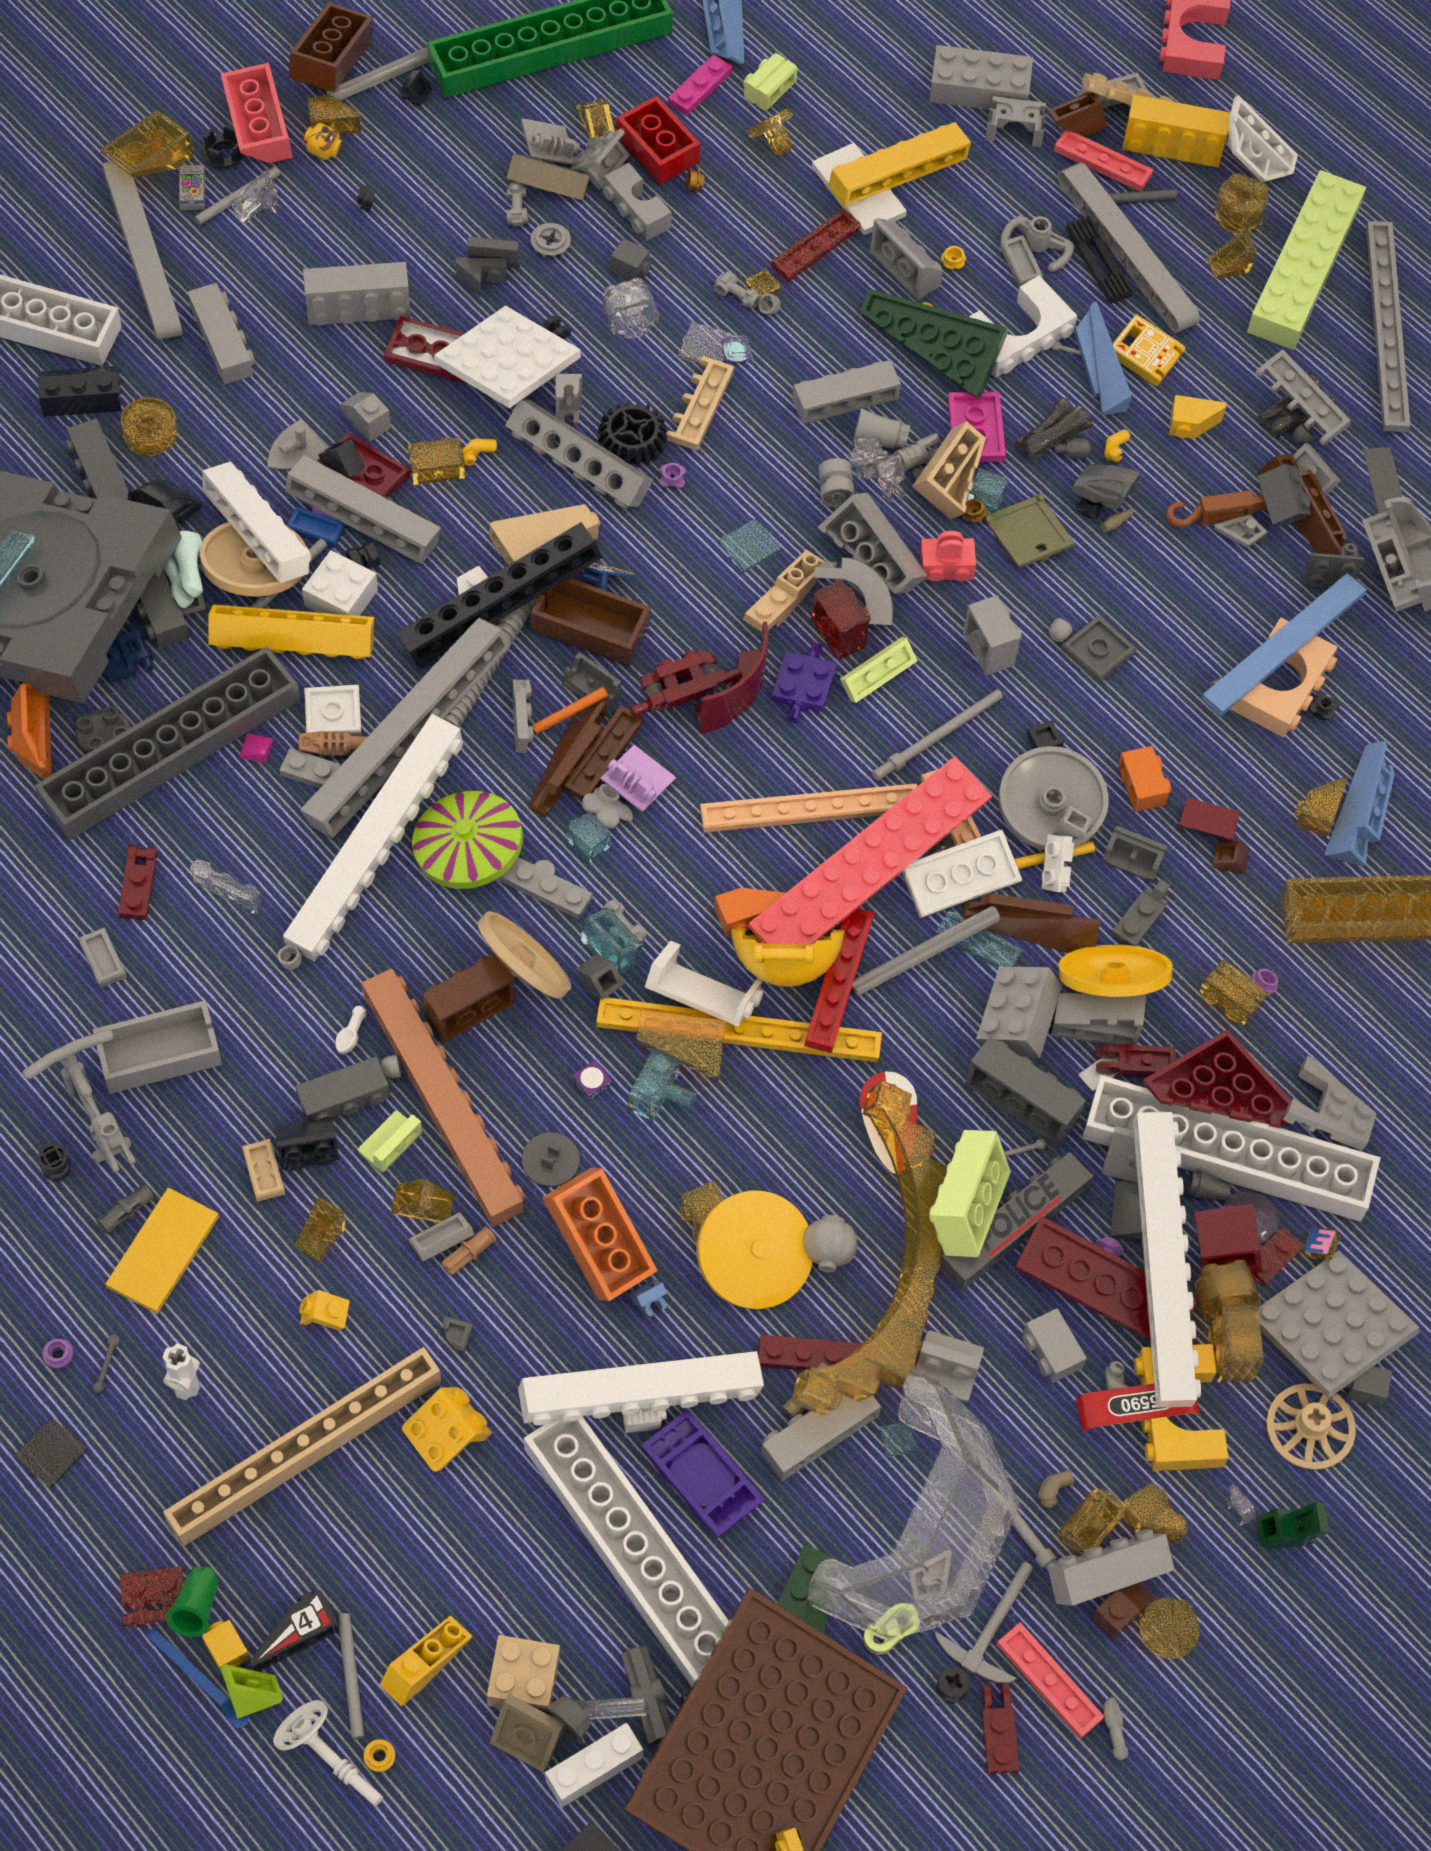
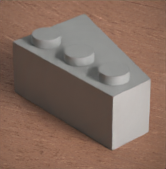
M1060 993L1053 1014L1051 1036L1119 1046V1044L1136 1045L1144 1022L1146 994L1108 997L1091 994Z

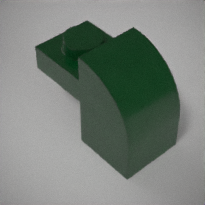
M1314 1502L1295 1511L1276 1508L1256 1517L1260 1545L1262 1547L1281 1549L1307 1546L1316 1543L1317 1537L1330 1533L1325 1503Z

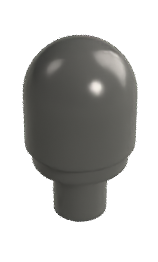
M1085 438L1067 439V443H1055V453H1067V457L1075 459L1086 458L1092 450L1091 443Z

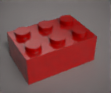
M657 95L617 117L616 130L622 129L625 132L619 141L659 185L700 163L701 143Z

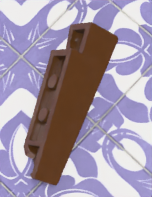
M602 699L572 715L528 803L529 809L546 818L564 793V783L602 732L600 724L607 716V702Z

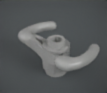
M1017 216L1004 227L1001 234L1000 243L1009 240L1012 232L1019 228L1026 235V241L1031 251L1037 253L1044 252L1048 248L1062 250V256L1048 265L1050 272H1055L1065 266L1071 259L1075 248L1073 242L1069 239L1055 234L1052 231L1051 222L1041 216L1034 218L1032 221L1027 217Z

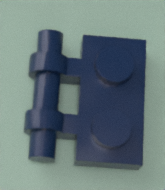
M131 623L127 626L128 633L121 634V631H119L106 653L109 662L105 670L110 683L136 675L134 665L137 664L142 665L145 672H150L154 669L152 663L153 655L147 649L145 635L142 630H139L137 623ZM133 645L136 652L129 654L126 646Z

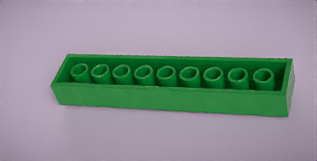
M575 0L427 42L428 64L444 98L670 34L672 33L673 12L667 0Z

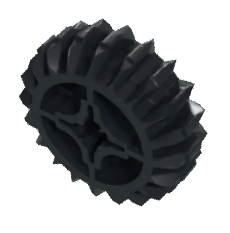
M627 401L625 407L617 404L615 410L609 409L607 415H603L598 426V442L602 447L629 464L635 463L638 468L640 462L648 465L650 459L657 460L658 455L663 454L668 437L666 435L667 427L664 424L663 416H658L657 409L650 411L648 404L645 407H640L639 402L635 406H631Z

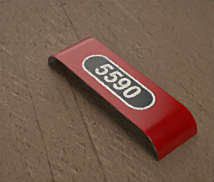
M1154 1383L1090 1392L1076 1398L1083 1433L1088 1429L1099 1426L1192 1413L1200 1415L1197 1401L1192 1407L1156 1408Z

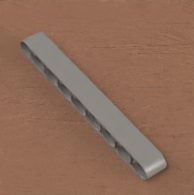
M123 158L102 163L107 186L156 339L160 341L181 336L183 333L180 320L128 160Z
M1080 162L1058 173V181L1063 191L1086 219L1087 216L1091 217L1100 232V237L1170 330L1173 333H1179L1198 324L1200 316L1195 305L1088 167Z

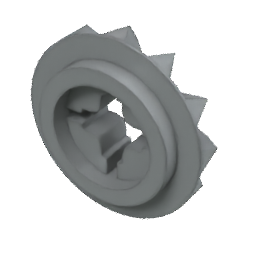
M545 223L535 228L531 234V246L534 247L535 253H541L543 257L552 255L555 258L557 254L564 255L565 250L570 249L571 236L562 225ZM554 236L555 242L547 245V241H550Z

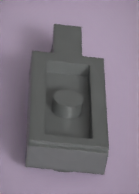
M1161 879L1153 891L1146 888L1112 930L1111 936L1125 945L1138 946L1164 912L1168 902L1164 897L1168 893L1170 884Z

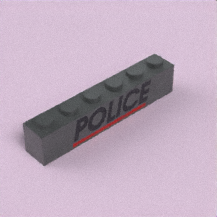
M1068 1152L1064 1157L1060 1155L1055 1157L1048 1164V1170L1043 1174L1039 1172L1034 1174L1027 1181V1187L1020 1192L1018 1190L1013 1191L1006 1198V1204L996 1209L979 1257L946 1256L944 1250L941 1251L942 1256L939 1267L962 1291L1030 1237L1041 1216L1048 1220L1052 1219L1090 1187L1094 1176L1071 1152Z

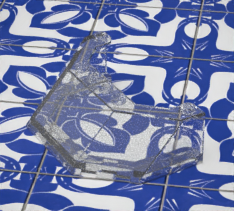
M910 1369L904 1382V1395L899 1404L898 1416L905 1425L938 1439L942 1446L940 1453L894 1552L854 1567L834 1559L822 1561L810 1581L806 1603L857 1628L866 1630L887 1642L901 1640L905 1636L917 1632L921 1633L941 1626L945 1622L957 1618L961 1619L973 1614L1020 1508L988 1428L940 1381L914 1369Z

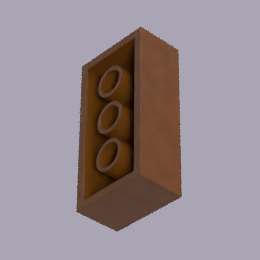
M328 2L290 52L288 77L301 83L319 87L325 91L335 92L371 43L374 17Z

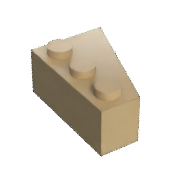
M967 421L951 429L912 486L950 520L966 512L967 496L969 491L972 490V478L975 469L978 468L985 442V437Z

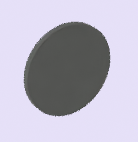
M554 1132L543 1133L532 1138L525 1146L522 1154V1166L525 1174L531 1181L544 1187H558L567 1183L575 1176L580 1164L579 1151L574 1142L567 1136Z

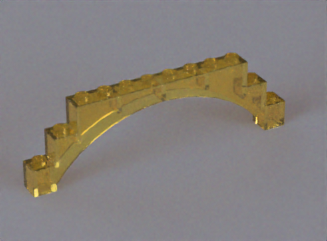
M884 1080L868 1090L863 1115L870 1118L891 1158L898 1179L905 1220V1249L902 1270L893 1299L884 1317L865 1342L837 1364L820 1370L811 1367L798 1374L791 1402L819 1415H824L838 1408L843 1395L861 1402L877 1392L880 1382L897 1389L912 1381L916 1374V1357L923 1343L921 1339L923 1327L926 1325L929 1317L927 1313L929 1301L932 1299L935 1291L933 1283L941 1265L939 1257L943 1247L938 1242L934 1223L930 1221V1209L937 1200L939 1186L943 1184L947 1174V1166L930 1159L935 1150L933 1142L936 1133L907 1120L912 1110L910 1106L912 1094Z

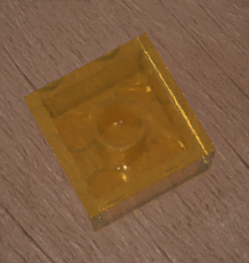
M1222 1305L1218 1315L1214 1316L1213 1325L1209 1326L1208 1332L1209 1343L1214 1344L1217 1381L1253 1382L1264 1362L1258 1305Z

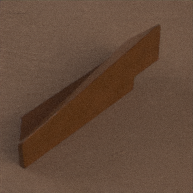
M1292 454L1277 455L1258 471V476L1284 464L1296 466L1298 470L1299 468ZM1302 470L1300 471L1303 478L1301 484L1304 493L1307 494L1310 500L1309 509L1311 515L1294 523L1317 554L1340 555L1341 546L1346 541L1347 534L1312 471Z
M993 893L983 895L981 902L969 900L964 902L962 921L991 906L997 909L1000 920L985 928L987 930L1065 953L1086 947H1096L1100 919L1072 917L1073 905Z

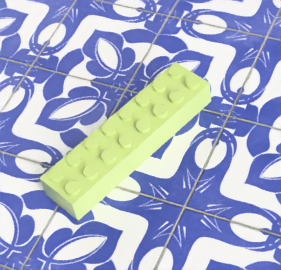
M1322 170L1319 171L1252 313L1247 333L1289 349H1295L1361 206L1366 190L1365 186Z

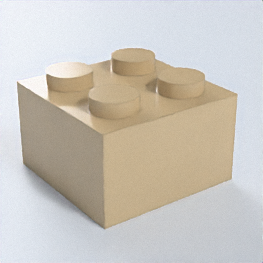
M498 1635L487 1692V1706L502 1708L505 1699L511 1694L533 1707H548L553 1697L560 1659V1645Z

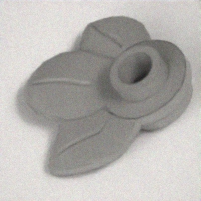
M607 784L596 788L593 793L586 794L582 800L583 809L596 813L597 821L606 828H615L619 819L625 821L633 820L630 808L619 801V793Z

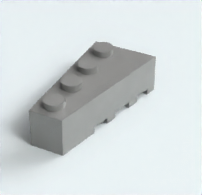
M868 493L852 494L817 527L823 533L831 536L839 547L845 548L852 554L853 559L872 567L883 578L888 588L894 594L910 592L928 576Z

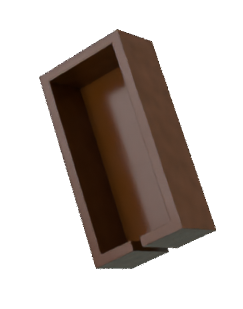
M568 578L538 597L531 611V630L630 666L650 626L651 607Z

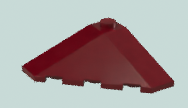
M1228 1029L1142 1081L1160 1104L1183 1106L1189 1108V1110L1226 1115L1229 1118L1246 1122L1265 1123L1275 1128H1281L1288 1124L1283 1118L1287 1106L1291 1102L1290 1098Z

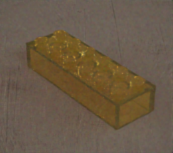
M1431 875L1291 878L1286 880L1281 892L1288 943L1431 939Z

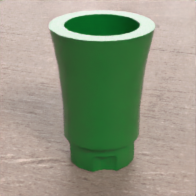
M206 1566L194 1567L185 1578L179 1595L166 1615L167 1624L176 1633L186 1637H198L207 1632L211 1608L219 1581L213 1569Z

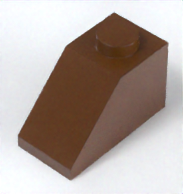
M1094 92L1048 110L1049 115L1057 126L1082 136L1096 134L1107 127L1102 102Z
M1140 1582L1114 1591L1096 1609L1092 1620L1114 1641L1156 1598Z

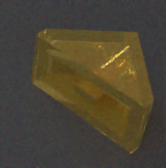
M597 98L576 104L590 139L596 135L601 137L609 130L615 131L607 99Z
M1244 229L1206 259L1214 277L1221 279L1251 272L1257 249L1249 231Z
M426 1179L399 1184L396 1188L391 1214L442 1222L450 1218L454 1195Z
M317 1198L295 1246L315 1260H322L346 1229L344 1212L323 1198Z

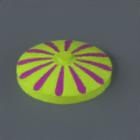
M483 791L458 792L437 801L420 817L412 836L413 853L421 871L435 883L454 889L476 888L498 879L513 866L523 844V830L514 808L501 797Z

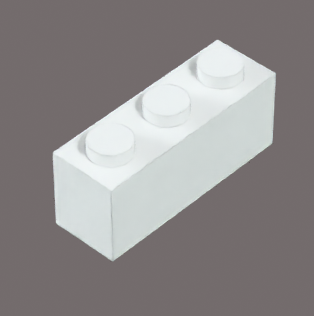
M625 1723L546 1771L545 1781L559 1805L563 1808L643 1758V1748L629 1725Z

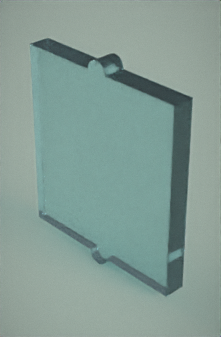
M756 518L719 539V544L728 553L729 559L734 560L744 573L781 551V547L772 538L771 532L766 531Z

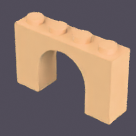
M1280 618L1268 639L1289 621ZM1318 636L1314 637L1286 661L1298 671L1302 681L1301 685L1292 690L1278 691L1260 683L1230 710L1285 738L1290 729L1294 731L1302 718L1299 716L1301 710H1308L1314 698L1311 696L1313 691L1319 692L1326 679L1323 677L1326 671L1330 673L1338 660L1334 657L1337 646Z

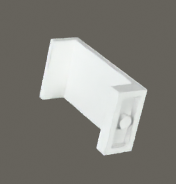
M673 941L667 944L652 963L645 988L737 1027L744 1018H750L754 1006L758 1007L764 991L760 990L762 980L758 978L748 992L744 993L675 964L681 945Z

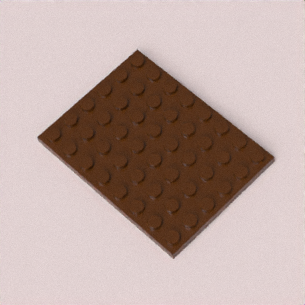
M749 1588L728 1622L623 1811L687 1851H777L775 1842L778 1841L776 1833L791 1828H796L804 1851H820L904 1696L907 1687Z

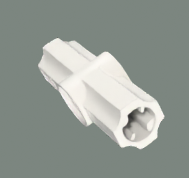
M176 1344L174 1347L166 1348L163 1355L167 1370L163 1380L164 1384L174 1389L177 1398L187 1400L189 1397L196 1396L200 1388L196 1375L200 1362L189 1355L186 1346Z

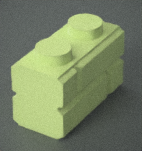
M777 53L773 54L769 59L765 58L760 63L758 70L754 74H748L744 80L745 99L753 104L756 103L764 111L768 110L797 81V66L788 60L786 61L785 58Z

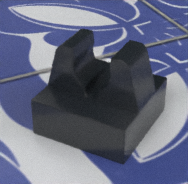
M413 70L404 81L405 83L402 88H399L398 91L403 99L410 100L413 106H421L432 90V87L421 70Z

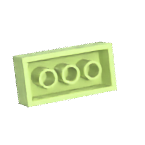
M964 1130L960 1142L956 1143L954 1157L947 1166V1174L943 1184L939 1186L935 1205L930 1209V1221L934 1223L938 1242L941 1243L946 1256L979 1257L1011 1173L997 1131Z

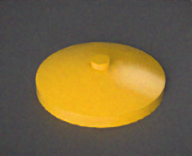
M1099 945L1078 949L1062 957L1059 962V979L1067 987L1086 994L1108 997L1137 996L1152 993L1167 986L1172 980L1173 965L1168 957L1151 949L1129 945Z
M746 1191L732 1195L718 1203L710 1211L700 1228L697 1239V1260L701 1274L715 1294L734 1306L746 1309H764L779 1305L799 1291L810 1273L813 1261L804 1248V1234L809 1226L801 1212L792 1203L779 1195L765 1191Z

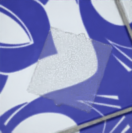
M691 322L686 336L682 338L683 344L678 357L699 363L700 358L705 356L724 363L725 355L721 341L732 340L734 334Z

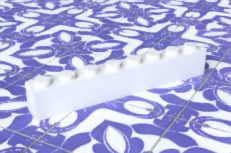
M756 1351L522 1378L518 1392L524 1423L533 1422L534 1425H544L555 1419L571 1422L580 1419L581 1416L592 1415L593 1418H603L614 1412L630 1415L639 1412L640 1409L651 1408L652 1411H662L673 1405L689 1408L696 1406L699 1402L709 1401L710 1404H721L726 1402L727 1399L732 1398L748 1401L758 1396L764 1383Z

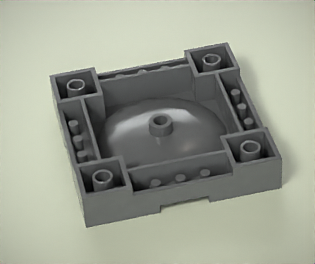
M0 471V677L29 683L34 686L36 692L84 704L109 662L106 653L151 577L159 578L182 539L171 511L100 494L98 499L60 491L55 483Z

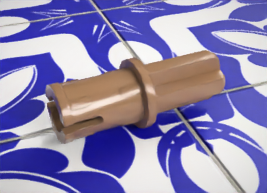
M484 1226L481 1231L467 1242L462 1241L460 1243L461 1246L442 1261L445 1271L453 1275L471 1260L476 1261L478 1254L496 1242L494 1234Z

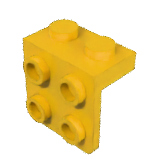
M458 1387L440 1388L402 1426V1431L432 1471H441L470 1442L485 1441L492 1434L486 1426L487 1420L485 1417L474 1410L469 1403L468 1395Z

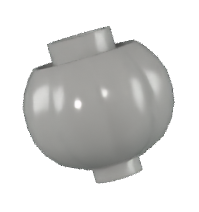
M825 1215L821 1220L810 1224L805 1231V1251L812 1261L819 1265L818 1269L821 1271L835 1272L836 1267L848 1264L856 1254L858 1244L856 1234L853 1228L846 1224L845 1220L839 1216Z

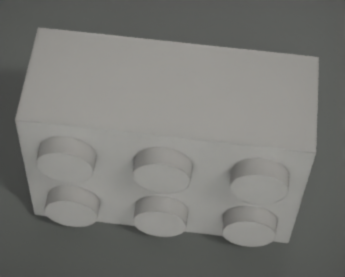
M999 966L976 1037L981 1046L991 1036L995 1040L1005 1042L1019 1056L1040 1058L1062 988V984L1049 967Z

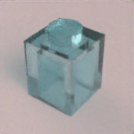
M979 468L976 476L972 478L973 486L972 490L969 491L968 500L980 499L984 503V507H987V510L996 512L1006 494L1008 478Z
M587 812L581 818L576 817L569 824L568 842L590 863L610 847V833Z

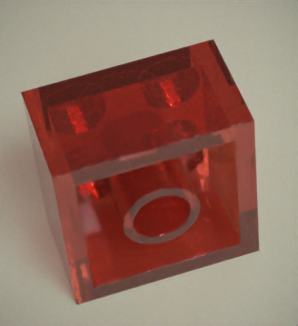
M841 579L814 592L811 622L839 661L866 648L869 621L871 619L867 609L861 607L857 602L853 589L847 587Z

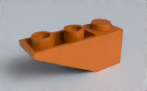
M738 888L715 896L714 910L726 937L732 935L731 929L746 928V933L750 929L748 927L749 923L785 893Z

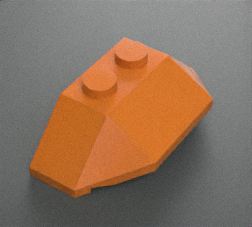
M24 682L19 686L11 699V711L7 712L9 728H12V735H8V746L10 752L14 751L20 763L42 779H46L52 775L49 695L36 692L33 685Z

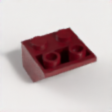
M1253 1204L1194 1212L1204 1277L1262 1269Z

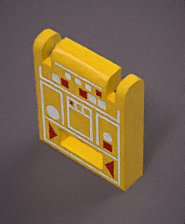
M1137 314L1113 343L1119 362L1155 386L1160 384L1185 351L1183 344ZM1131 332L1130 335L1134 337L1135 340L1130 345V347H1128L1122 342Z

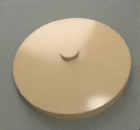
M229 522L213 529L202 542L200 549L201 569L208 580L225 591L243 596H267L291 588L303 577L280 583ZM293 531L298 541L304 547H306L303 539L295 531Z
M488 911L478 921V928L482 936L513 977L517 976L531 987L557 999H561L571 989L568 976L557 961L533 937L498 913Z

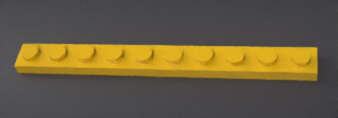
M614 998L600 999L597 1016V1027L877 1063L879 1061L882 1032L840 1027L833 1051L829 1053L804 1046L810 1023L750 1016L749 1019L744 1018L737 1027L693 1008Z

